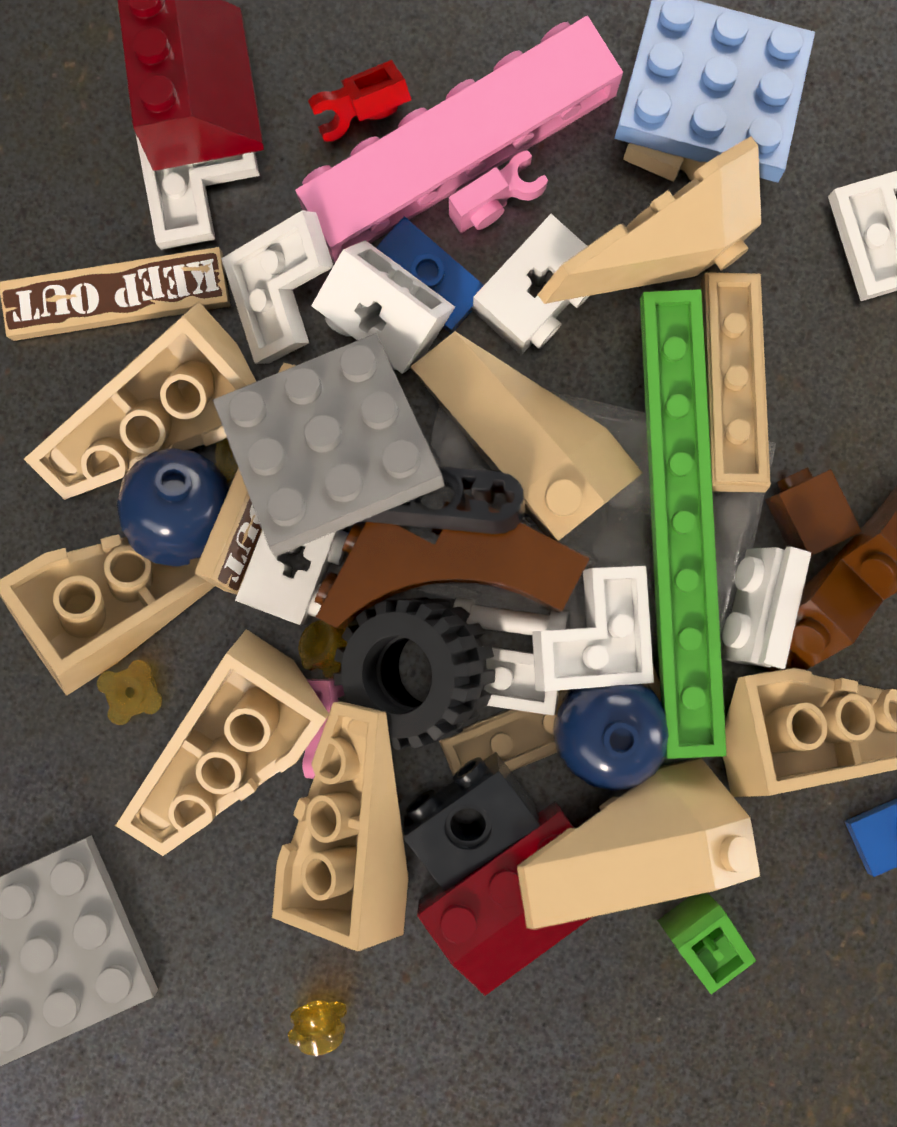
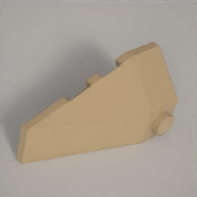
M752 136L697 169L694 173L696 179L689 182L673 196L667 190L657 197L627 227L624 224L617 225L563 263L537 294L542 302L547 304L695 277L715 263L720 270L734 263L749 249L744 240L761 225L758 144Z
M198 301L30 452L24 460L66 500L123 478L134 463L155 451L172 448L190 450L204 444L208 446L225 439L227 436L213 399L255 383L256 380L238 344Z
M456 331L410 366L411 370L493 471L510 474L519 481L523 488L525 511L544 535L556 541H559L643 473L606 427Z
M117 534L100 539L101 544L69 552L66 551V548L42 554L0 579V597L39 658L67 696L117 664L215 587V585L195 574L200 557L189 560L190 564L178 567L153 563L136 553L128 543L127 537L120 538V535Z
M246 629L225 654L115 826L164 856L210 824L219 813L239 799L242 801L254 793L259 785L279 771L282 773L295 764L329 715L295 661Z
M797 668L739 677L725 721L727 756H723L730 793L733 797L770 796L897 770V689L884 690L860 685L858 681L845 678H826L812 675L811 671Z
M342 701L333 702L311 763L315 773L308 796L298 800L293 814L299 820L291 843L282 845L277 860L272 918L358 952L404 934L408 871L386 712Z
M693 758L659 767L657 772L643 783L631 788L621 797H611L599 806L601 810L599 813L577 829H567L517 866L526 926L531 929L716 891L760 877L751 818L702 758Z

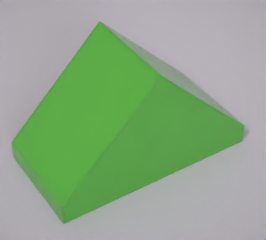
M708 892L688 897L657 920L710 994L716 992L756 962V959L725 911Z

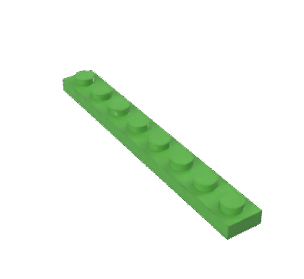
M701 289L643 292L640 297L660 696L669 733L666 758L727 756Z

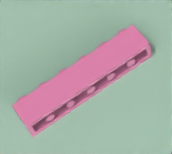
M588 15L572 25L569 22L560 23L544 35L540 44L527 52L514 51L502 58L495 65L493 72L475 82L473 79H468L456 85L447 94L446 100L428 111L426 108L412 111L400 121L398 129L381 139L375 136L362 141L351 151V157L332 168L329 165H325L309 173L304 178L302 186L295 189L303 211L317 213L330 256L336 263L343 249L364 240L372 243L390 232L404 216L408 220L412 219L469 185L496 166L499 167L509 161L516 154L529 149L614 98L617 94L623 71Z

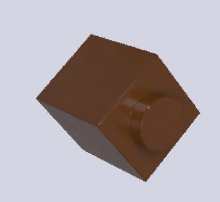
M808 467L777 481L776 483L781 492L765 499L787 546L810 552L811 556L862 532L831 469L812 476Z

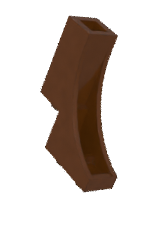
M897 485L861 528L862 532L856 534L804 586L785 669L773 666L763 667L769 672L792 668L807 670L845 649L856 641L882 602L897 593Z
M465 494L466 508L464 511H470L469 499L473 500V497ZM447 501L442 508L447 507L451 502ZM488 506V507H489V512H493V513L500 512V511H498V510H496V509H494V508ZM359 521L353 525L344 542L342 551L349 555L339 574L332 571L329 572L317 592L315 602L321 605L316 617L335 628L344 630L362 611L370 609L375 604L396 594L414 588L446 583H469L501 588L520 594L560 614L590 558L523 523H520L515 529L502 534L432 528L431 532L439 535L434 545L395 524L364 523Z

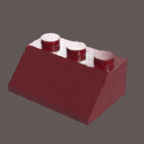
M118 0L133 128L152 170L157 171L264 150L241 8L224 0Z
M556 801L538 813L540 826L448 890L444 891L439 885L419 900L417 911L419 920L451 965L484 996L592 918L589 917L537 929L527 928L517 866L567 829L574 828Z

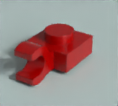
M389 60L341 80L343 87L340 89L316 93L308 100V103L314 115L320 114L325 110L335 111V116L330 122L318 127L323 140L329 142L341 138L347 132L350 121L354 116H357L359 121L368 118L372 120L382 119L392 115L397 111L399 105L412 99L405 78L394 62Z

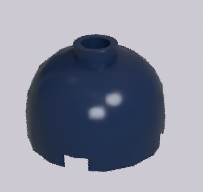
M176 448L155 451L137 461L122 479L117 501L121 529L126 535L128 543L136 553L153 563L176 567L190 564L189 560L199 558L203 553L230 489L228 481L214 462L194 451Z
M644 684L569 689L562 699V704L558 708L557 717L554 720L553 734L557 752L572 774L590 786L616 791L636 787L657 772L666 758L669 733L663 705L653 690Z

